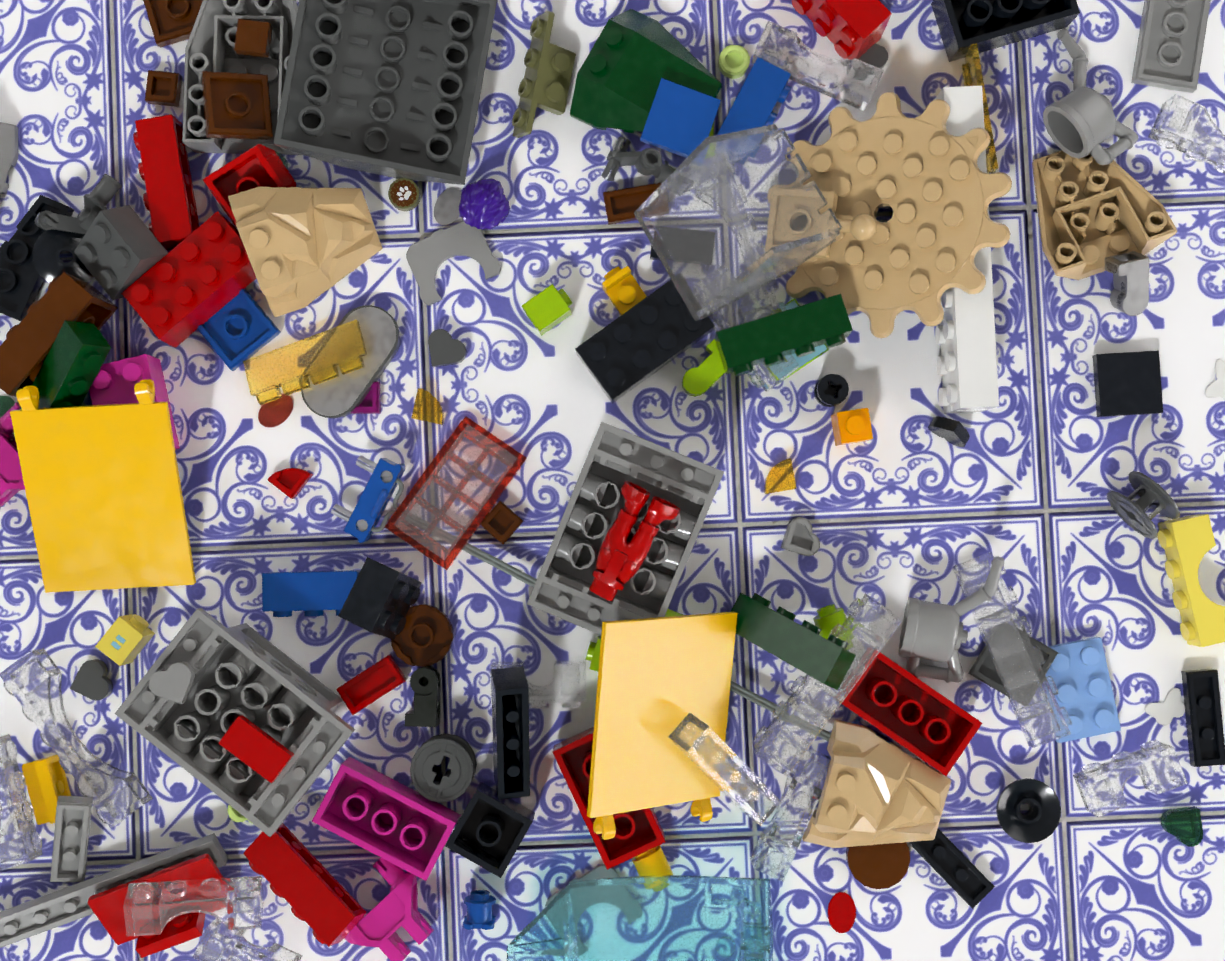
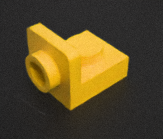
M619 266L612 269L604 276L605 281L602 283V289L620 315H623L647 297L632 276L629 266L623 269Z

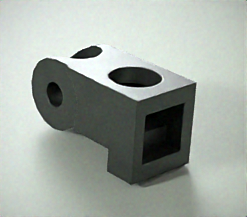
M421 667L414 671L410 678V686L414 691V710H409L405 713V726L437 727L440 724L441 676L434 667Z

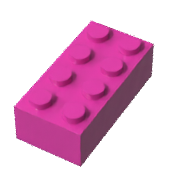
M349 757L341 764L312 822L427 881L461 814L438 802L428 800L417 791Z

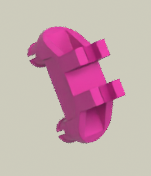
M18 401L0 417V507L20 490H25L10 415L11 410H19L21 408Z
M380 858L372 866L391 886L389 889L391 892L365 917L363 916L344 939L348 943L355 945L379 947L391 961H403L411 950L395 931L402 926L420 945L434 929L418 911L416 876L409 872L405 873L402 868Z

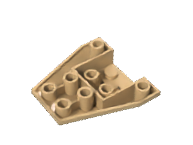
M1061 150L1035 159L1032 162L1042 250L1056 276L1081 280L1106 271V257L1132 251L1145 255L1178 231L1163 204L1114 160L1112 163L1102 166L1095 161L1090 153L1078 159L1071 157Z

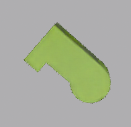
M715 339L705 349L710 356L698 367L686 371L683 376L682 388L690 396L696 397L704 394L725 374Z

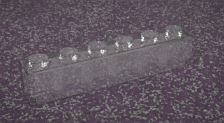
M992 552L952 567L965 598L978 591L979 587H984L992 566L991 562L994 559ZM1003 566L995 595L991 597L990 601H985L970 611L1028 746L1035 748L1070 735L1068 726L1072 725V722L1065 707L1059 708L1054 696L1059 694L1053 678L1045 676L1041 666L1045 664L1044 657L1038 646H1032L1028 637L1032 633L1031 627L1026 617H1020L1015 605L1019 604L1013 587H1007L1002 575L1006 574Z
M866 593L861 599L856 598L847 610L848 618L842 625L838 623L830 633L847 642L846 650L856 655L838 690L821 683L807 674L805 676L800 675L790 689L793 693L786 702L782 700L772 713L774 719L768 727L762 726L754 737L753 742L756 743L754 745L755 755L787 777L902 622L895 613Z

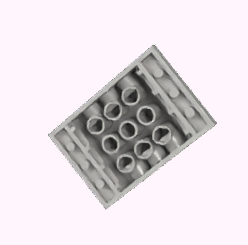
M601 422L527 605L599 635L602 632V622L664 617L724 471ZM625 481H629L646 489L651 495L638 514L639 518L632 527L627 538L628 542L632 540L641 520L645 518L654 496L673 503L680 508V511L675 519L664 520L658 525L660 529L657 535L654 536L650 550L641 567L624 584L623 591L618 590L613 601H608L591 592L589 588L595 578L592 573L596 570L600 547L610 527L617 519L620 509L624 508L625 505L621 487Z
M202 608L196 609L115 712V715L269 837L276 832L355 731L352 726L334 713V710L343 702L342 698L247 623L226 628ZM181 661L187 662L193 667L195 673L194 680L185 703L179 704L151 692L149 679L155 672L167 670L170 665ZM241 714L295 754L273 783H270L218 744L236 718Z

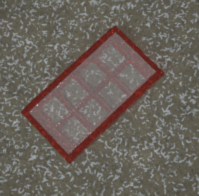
M465 416L388 520L385 528L436 564L448 570L519 472L527 458Z

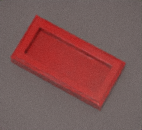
M389 654L336 690L351 714L354 715L405 682L407 678L392 655Z
M242 714L236 718L218 743L270 783L277 779L295 755Z

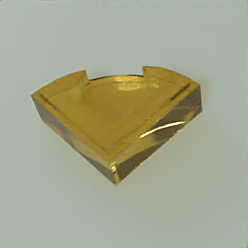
M418 388L411 418L443 425L444 413L439 401L428 391Z
M791 458L779 462L769 471L764 484V494L796 489Z

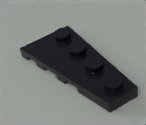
M43 195L39 196L16 226L18 230L9 242L5 240L0 247V313L18 321H22L27 315V310L34 303L44 280L34 266L32 255L36 240L46 230L37 227L35 218L42 211H51L66 216H72L74 209Z

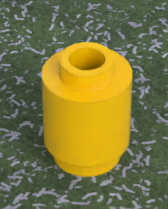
M660 845L632 858L645 888H652L653 891H658L670 884L669 879L673 876V871Z

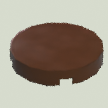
M427 604L411 606L405 616V627L400 634L396 635L395 639H391V646L397 657L408 665L418 667L432 666L442 660L451 649L454 638L452 624L447 615L437 607Z
M906 842L853 846L846 848V860L854 878L864 886L873 889H885L899 883L905 876L910 864V852Z

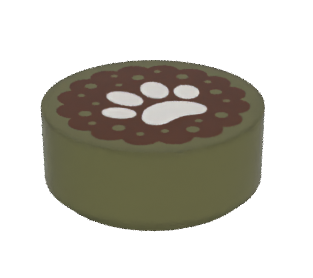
M400 178L390 185L388 197L396 209L411 211L419 204L421 193L414 181Z

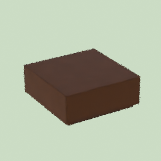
M238 19L234 47L236 53L269 57L272 25L269 22Z
M148 70L145 101L148 104L179 107L182 76L179 73Z
M499 501L480 525L504 545L524 520L502 501Z

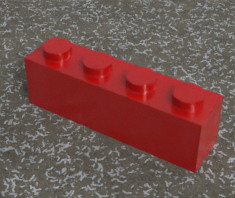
M170 114L136 120L137 132L133 134L134 143L137 150L140 151L142 161L138 164V169L146 186L143 200L151 216V223L148 224V229L165 250L174 249L199 227L187 147L182 142L183 124Z
M283 823L271 837L262 831L243 853L249 860L251 869L257 874L263 875L270 882V889L273 893L284 898L292 906V913L298 919L305 921L313 929L314 937L320 943L327 944L328 947L341 942L367 913Z

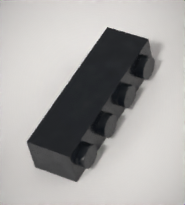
M524 667L491 669L493 769L498 800L529 797V687Z

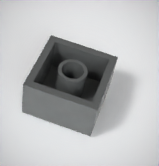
M130 205L101 210L74 251L112 300L124 298L121 293L168 254Z

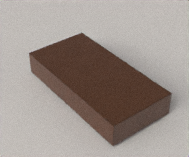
M660 182L658 184L653 183L603 192L608 225L669 215L665 185Z

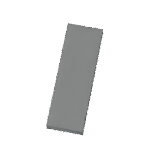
M58 796L50 882H83L85 880L93 797Z

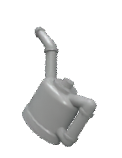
M1063 28L1057 33V37L1062 41L1073 59V91L1045 108L1043 112L1044 125L1054 143L1066 154L1080 159L1090 153L1099 165H1108L1125 150L1131 149L1138 141V135L1116 120L1112 104L1106 96L1092 88L1086 87L1088 58H1086L1084 51L1070 36L1069 31ZM1113 134L1119 137V140L1107 149H1103L1100 145Z
M994 557L984 587H979L978 591L953 606L922 601L917 598H908L898 650L899 656L907 657L906 670L917 678L921 676L944 680L946 683L962 681L964 675L958 650L961 643L967 642L968 631L963 630V623L959 622L960 616L983 602L990 601L991 597L995 595L1001 570L1004 566V558ZM920 659L947 662L948 668L920 664Z

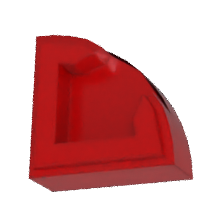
M287 468L275 472L267 480L288 497L295 499L313 474L303 469Z

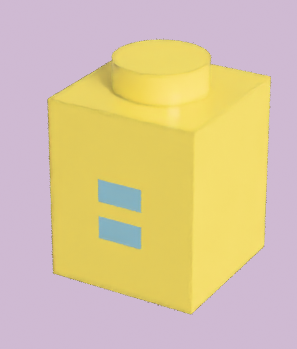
M139 615L119 616L95 647L116 664L122 666L132 663L155 633L148 628L149 623Z

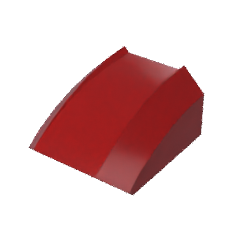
M257 144L203 179L236 228L237 222L228 196L256 187H296V181L276 152L262 144Z

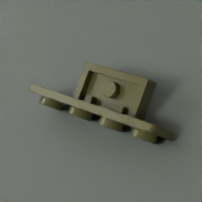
M551 11L536 17L530 27L532 39L530 48L527 50L524 58L526 70L518 88V95L520 96L519 105L512 118V125L514 126L513 136L517 138L531 134L536 107L556 115H561L565 112L576 53L549 42L555 13Z

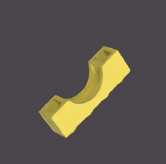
M1196 514L1159 522L1158 541L1165 550L1167 558L1165 570L1168 577L1172 579L1175 591L1172 594L1175 607L1180 612L1182 620L1180 631L1182 637L1187 641L1188 645L1198 647L1225 642V606L1211 601L1203 593L1198 580V569L1202 558L1210 549L1216 546L1209 515Z

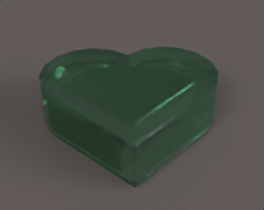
M1195 806L1177 808L1163 813L1161 817L1162 828L1174 835L1179 842L1186 846L1194 847L1202 841L1203 828L1199 808Z

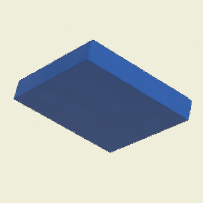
M661 78L640 141L700 162L721 100Z
M246 288L241 289L237 296L197 328L231 371H235L281 333Z

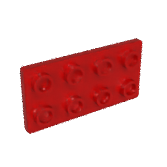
M203 854L92 895L88 899V905L116 944L120 945L138 938L135 950L143 958L202 936L206 912L233 903L235 901V894L211 856Z

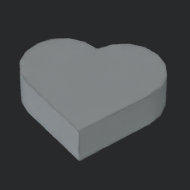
M796 517L788 523L780 548L800 555L812 556L818 552L820 541L812 533L810 521L804 517Z
M187 662L174 663L167 670L155 672L149 679V688L153 694L183 704L186 702L194 680V669Z

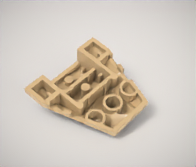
M256 187L228 196L237 222L238 232L261 291L265 295L274 317L305 308L317 297L383 249L361 188Z
M835 719L827 746L831 761L817 810L810 809L802 836L803 841L831 848L934 840L951 779L920 759L913 758L903 752L894 743H889L877 736L868 727Z

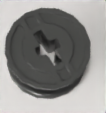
M1132 471L1128 475L1134 491L1128 497L1119 492L1110 491L1107 493V500L1118 516L1132 529L1144 537L1155 539L1157 538L1158 531L1151 520L1158 513L1167 518L1176 519L1180 517V511L1171 496L1159 484L1141 472ZM1135 496H1140L1136 502L1131 501ZM1150 508H1153L1154 511L1151 514L1147 515L1145 513Z
M444 733L431 737L418 748L412 758L410 767L412 784L420 795L430 801L444 803L457 799L465 793L475 777L477 767L475 752L467 741L457 735ZM447 756L450 758L447 768L451 770H447L441 779L438 777L441 767L437 765H440Z

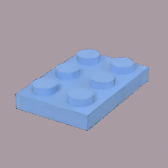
M1096 636L1048 646L1058 652L1042 680L1055 741L1062 743L1121 731L1101 637Z

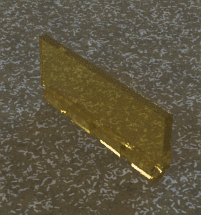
M976 43L970 45L965 55V64H962L961 68L964 86L982 85L984 129L990 135V143L986 148L987 174H992L998 169Z
M353 320L243 361L250 394L253 397L256 396L258 403L263 405L282 398L279 387H282V391L286 396L310 388L308 376H310L314 385L339 377L336 367L338 365L343 375L364 368L365 365L362 357L366 356L367 352L359 321Z

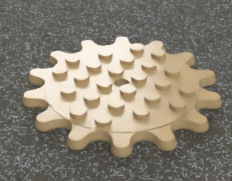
M894 92L883 93L878 98L875 114L866 121L856 120L845 107L834 108L828 117L831 136L826 143L817 146L806 140H798L792 144L790 156L799 165L800 176L793 184H777L773 186L768 193L769 203H772L774 188L835 191L838 194L835 219L853 220L857 215L868 214L876 221V232L867 240L856 239L851 232H833L829 258L793 256L797 260V270L786 283L787 294L795 299L802 298L812 291L821 292L825 298L841 294L848 315L855 311L864 312L869 318L871 333L877 338H886L893 332L896 316L904 310L914 311L926 326L933 327L940 324L944 318L941 297L949 288H960L968 294L980 293L986 285V279L974 264L975 255L982 248L1003 247L1010 239L1009 228L1002 223L991 220L987 209L991 201L1006 195L1012 187L1011 178L1003 172L984 173L977 166L979 155L990 143L988 131L983 128H974L962 136L951 135L946 129L950 106L942 99L931 101L924 112L915 118L906 117L902 113L900 98ZM889 206L893 209L892 218L883 223L877 221L876 213L878 208ZM801 215L796 218L794 222L795 231H802L807 227L809 222L807 215Z

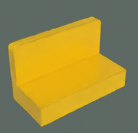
M60 753L22 765L24 779L38 825L48 822L50 824L55 823L58 796H71Z

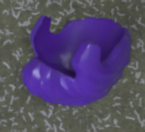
M492 178L481 179L478 182L469 183L463 188L459 204V214L467 225L477 229L491 230L498 226L500 222H504L509 214L510 206L509 201L503 194L504 189L501 182Z

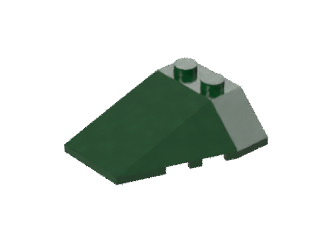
M629 9L608 20L577 73L570 116L596 129L606 130V128L622 129L627 133L643 132L661 78L716 98L722 88V83L657 20Z

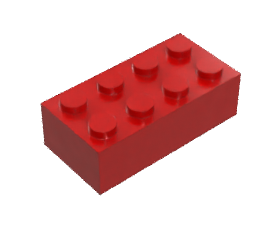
M791 0L794 9L801 15L805 14L813 22L816 32L822 37L826 36L834 44V48L839 56L843 59H851L853 62L881 39L892 15L879 0Z
M217 211L121 294L159 340L176 348L194 333L198 326L203 325L237 296L241 289L246 288L252 283L256 276L238 230Z
M870 646L866 648L833 696L842 705L945 776L948 775L982 725V722Z
M594 727L554 745L552 752L608 870L666 841L664 831L653 808L613 814L616 834L611 839L604 840L601 837L602 834L594 832L593 824L596 817L589 818L587 816Z

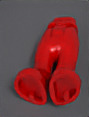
M625 481L621 487L625 505L624 508L620 509L617 519L610 527L600 547L596 570L592 573L595 578L589 588L591 592L608 601H613L618 590L623 591L624 584L641 567L650 550L654 536L657 535L660 529L658 525L664 520L675 519L680 511V508L673 503L654 496L645 518L641 520L638 530L632 540L628 542L627 538L633 525L639 518L638 514L651 495L646 489L629 481Z

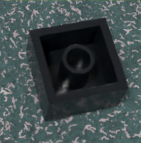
M367 557L338 617L371 633L395 639L396 635L400 634L405 627V616L410 606L414 605L419 598L422 582Z
M480 782L445 847L501 878L532 824L535 812L512 799L498 800L497 791Z

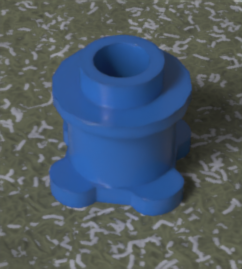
M474 890L470 892L469 896L464 898V904L467 905V915L463 922L464 929L490 930L494 928L496 916L492 915V905L495 904L496 899L494 896L489 895V891Z

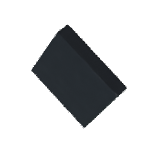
M1159 351L1108 353L1092 356L1097 417L1163 413Z

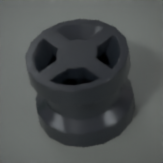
M838 374L824 376L814 387L815 399L825 407H833L840 404L846 399L849 392L847 381Z

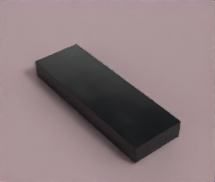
M1216 669L1181 671L1190 765L1194 767L1225 765V744L1218 671Z
M937 829L934 840L908 842L972 909L995 887L939 829Z

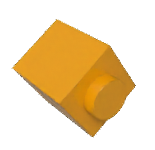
M868 408L836 412L831 415L835 446L866 442L873 439Z

